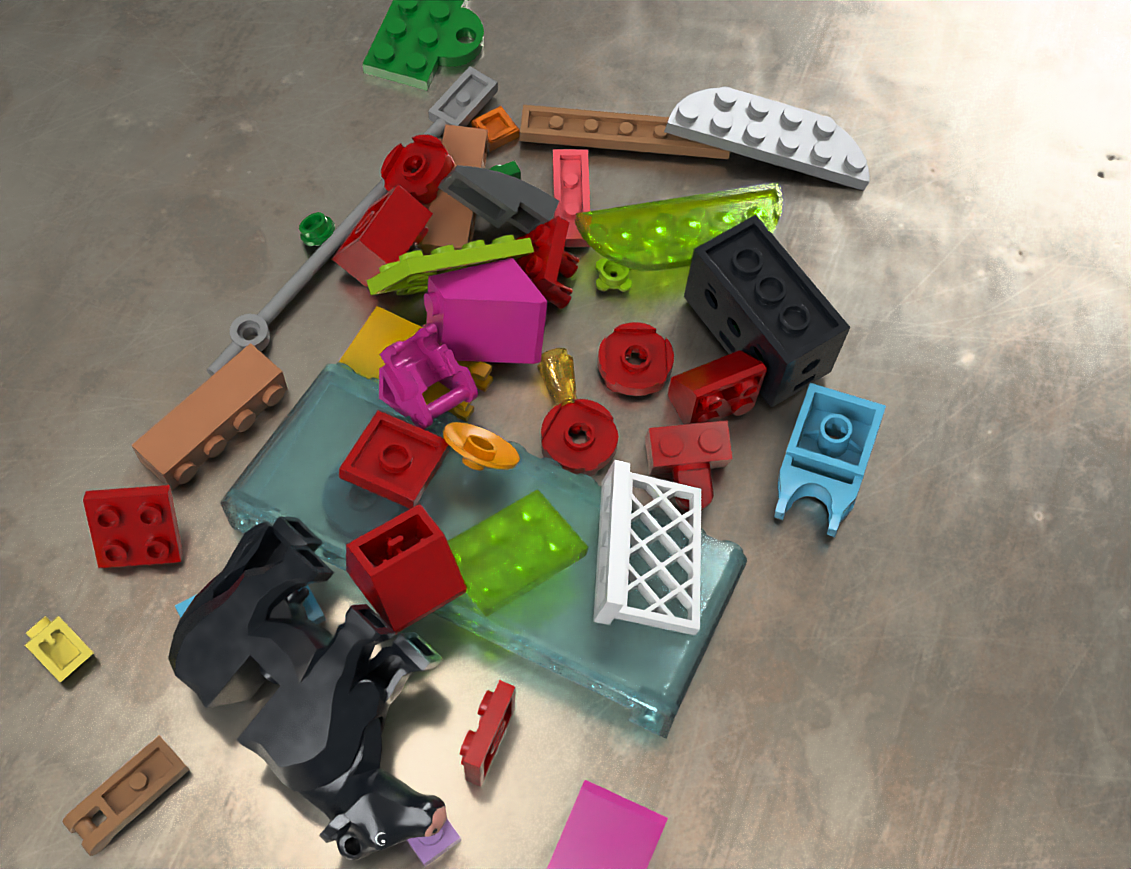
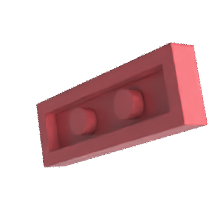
M553 149V197L559 201L554 218L560 216L570 222L564 247H591L588 150Z

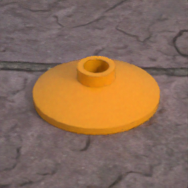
M461 422L449 423L444 428L443 437L445 441L463 457L462 462L469 468L478 471L484 470L485 467L509 470L518 465L520 457L516 449L495 433Z

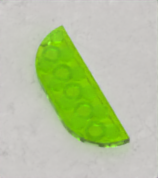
M776 182L576 213L574 223L587 244L606 259L638 271H660L690 266L693 251L696 247L754 215H757L773 234L781 217L783 197L780 185Z

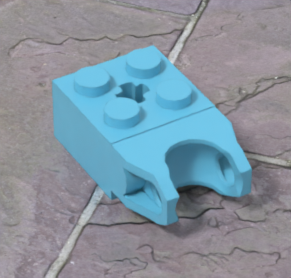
M813 383L809 384L779 472L777 485L779 500L774 518L783 520L785 513L799 498L806 496L816 497L828 509L829 527L827 535L836 536L839 524L853 510L886 408L885 405ZM830 436H836L839 439H832Z

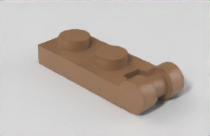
M158 735L72 809L62 822L71 833L77 832L83 839L81 845L90 856L96 855L110 843L111 839L190 769L163 738ZM101 810L107 819L97 827L91 819L94 814Z

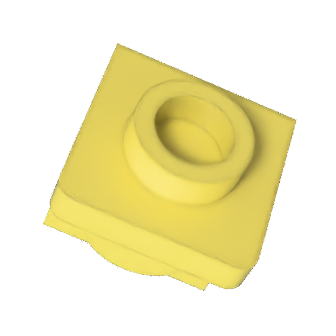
M45 616L26 632L30 640L24 646L60 683L94 654L59 616L52 621Z

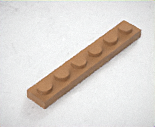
M523 105L520 141L729 159L730 151L665 133L664 130L669 117Z

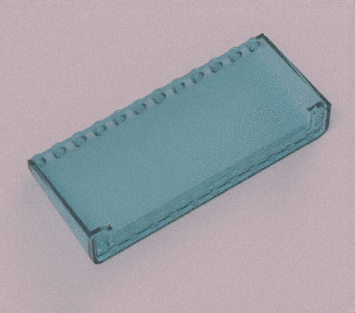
M341 362L326 364L220 502L231 528L245 534L253 526L263 522H269L273 526L279 516L296 517L322 541V544L314 553L320 559L346 571V544L406 512L409 508L340 479L339 468L377 410L414 425L410 416L404 417L379 399V379L364 378L356 374L351 367ZM447 411L435 418L432 425L425 430L444 438L443 431L445 426L449 423L460 421ZM508 441V443L516 449L520 460L515 468L509 470L487 467L482 471L471 469L462 462L463 457L450 446V451L417 505H422L444 533L467 591L432 613L631 709L628 721L666 739L746 567L748 560L743 554V549L734 542L728 540L719 541L710 537L701 528L700 630L696 635L614 618L610 625L593 622L602 486H599L588 475H576L563 469L557 461L551 458L543 457L541 459L528 453L523 446L513 441ZM656 507L649 511L650 515L662 528L672 522L668 515L660 508ZM640 518L631 523V529L642 541L653 534ZM678 527L667 533L681 550L689 545V539ZM659 540L647 546L661 563L672 556ZM638 553L629 558V564L640 576L652 570ZM677 561L666 568L680 585L688 581V574ZM657 575L646 582L659 599H662L671 592ZM637 589L628 594L627 607L645 610L651 606ZM676 597L665 604L675 617L687 619L688 611Z

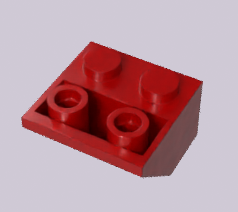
M738 350L671 377L667 395L683 425L720 421L721 418L733 413L735 416H740L755 406L767 368L763 362Z
M421 504L346 544V572L378 615L396 634L467 591L444 533Z

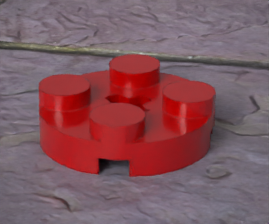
M417 135L411 137L414 141L413 143L405 147L400 143L391 150L383 162L381 177L385 180L384 187L388 192L399 184L421 204H428L437 197L440 182L451 172L455 162L437 137ZM413 168L418 169L416 172L411 173Z
M638 322L621 324L614 328V332L608 335L607 338L605 336L599 346V372L604 378L607 388L612 392H620L631 396L656 393L663 389L665 382L671 375L674 363L673 347L666 337L664 340L661 335L656 333V328L651 325ZM631 353H639V358L646 359V361L640 363V365H632L626 359L631 358Z
M574 399V403H568L563 406L562 403L556 405L548 412L542 423L541 443L543 456L554 467L565 473L582 477L594 476L598 470L609 464L616 453L619 436L618 429L613 422V416L604 406L588 399ZM580 430L586 432V439L588 441L581 444L574 443L573 438L569 434L571 432L578 434Z

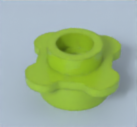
M609 256L596 262V270L599 272V278L596 280V287L601 291H607L608 289L628 291L632 287V281L629 279V271L632 268L630 261L620 256ZM610 274H617V276L612 277Z

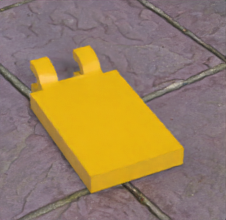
M376 306L339 360V371L379 390V368L385 365L380 354L389 345L397 341L403 342L423 327ZM457 361L459 365L468 367L476 387L486 392L493 381V377L489 375L492 371V366L485 362ZM436 382L427 387L428 389L422 393V396L427 405L451 390ZM464 401L448 412L467 422L474 412V406L470 405L471 402L467 403Z

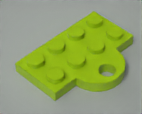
M506 235L492 240V244L485 245L484 240L464 244L460 250H454L453 245L442 246L432 250L431 255L423 256L422 250H416L399 256L400 261L379 267L380 273L368 279L367 284L371 295L396 291L397 295L428 291V276L513 258L517 261L533 253V246L530 238L515 240L513 235Z

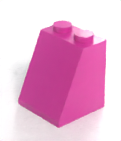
M513 258L428 276V293L424 294L427 320L423 327L432 323L436 325L437 332L432 334V339L435 338L440 346L446 344L448 350H452L456 361L526 364L541 362L547 300Z
M584 780L547 869H647L668 818Z

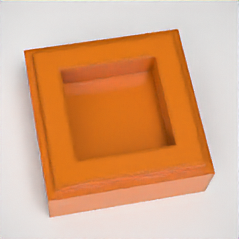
M502 106L471 120L472 128L488 129V150L490 152L520 137V129Z

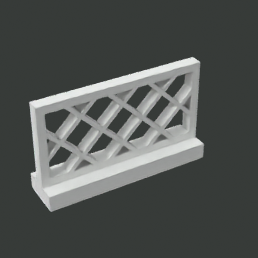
M614 460L602 480L593 622L610 625L614 618L696 635L700 630L701 489L630 472V463ZM633 487L646 490L654 500L643 506L632 494ZM674 496L689 500V511L681 515L668 499ZM657 506H660L672 520L671 523L663 528L649 513V511ZM638 518L653 533L643 541L631 529V523ZM676 527L689 539V545L682 550L667 534ZM656 540H659L672 555L662 563L647 547ZM636 553L652 569L643 576H640L629 564V558ZM676 561L688 574V581L682 585L666 569ZM655 575L671 591L662 599H659L646 584ZM637 589L651 606L645 610L627 607L628 594ZM676 597L687 609V619L675 617L665 604Z

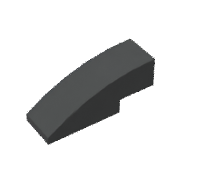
M457 165L438 186L442 191L495 227L499 228L508 221L526 234L535 230L538 225L550 221L559 204L557 199L525 181L498 171L479 167Z

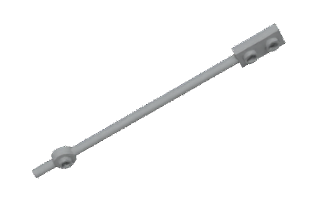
M469 66L429 109V120L434 123L423 135H432L440 138L444 133L445 124L466 127L497 93L498 82ZM383 178L257 315L244 314L232 322L230 326L232 343L207 369L211 376L250 343L259 351L266 348L270 341L268 325L344 243L369 206L388 193L384 187L385 180ZM249 335L257 336L252 340H245Z

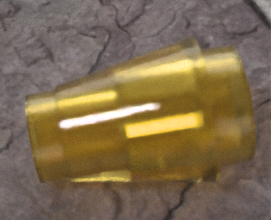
M555 348L543 352L537 369L555 405L562 403L563 406L568 403H574V399H577L573 356L568 355L566 348Z

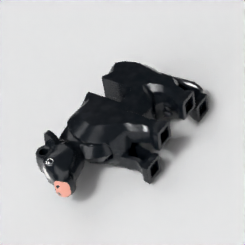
M279 516L273 526L269 522H263L248 530L233 551L225 568L194 597L180 618L173 634L168 656L173 672L178 679L197 694L206 708L250 700L266 679L280 685L278 690L237 738V741L261 757L283 784L293 791H298L331 820L319 836L325 843L336 841L340 854L345 858L354 861L411 838L433 836L441 830L447 820L445 803L438 796L415 791L400 779L380 769L382 754L381 735L384 730L389 706L401 693L409 676L416 671L436 668L443 659L415 632L399 634L393 641L392 646L383 647L375 657L370 659L375 645L390 640L396 632L367 604L351 605L345 614V623L338 626L334 636L325 628L309 620L305 607L302 604L309 596V590L303 587L313 583L328 581L334 572L314 553L320 547L322 541L300 519Z

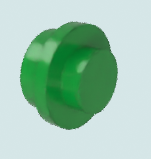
M321 212L313 213L300 223V238L307 246H321L333 234L335 223L330 217L325 216Z

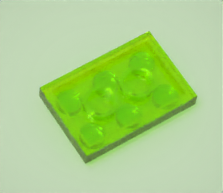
M538 489L447 541L467 587L466 593L486 617L585 557L589 548Z

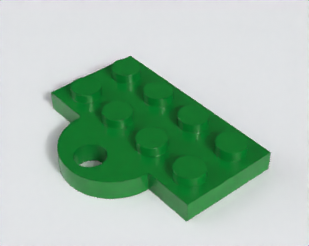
M393 0L363 61V73L428 91L439 65L445 67L461 66L471 62L480 54L484 45L483 24L474 12L465 8L469 0ZM462 37L474 39L473 42L467 44L461 43L458 40Z

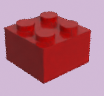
M398 184L369 206L332 260L367 287V280L380 273L379 267L400 261L399 256L407 253L412 244L416 246L422 241L429 231V228L425 225L433 213Z

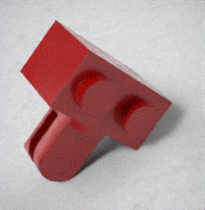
M728 420L649 428L645 435L649 475L672 473L674 483L700 488L701 511L705 509L714 497L711 469L724 468L733 459ZM675 497L679 508L688 512L689 500Z

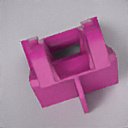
M433 323L419 329L414 336L403 342L397 341L389 345L380 354L385 365L379 368V399L404 417L410 416L414 425L424 430L432 425L435 418L464 401L469 403L478 397V389L468 367H463L457 363L452 350H448L446 344L440 346L435 338L432 339V334L437 332V327ZM436 382L451 390L427 405L422 396V393L428 389L427 387Z

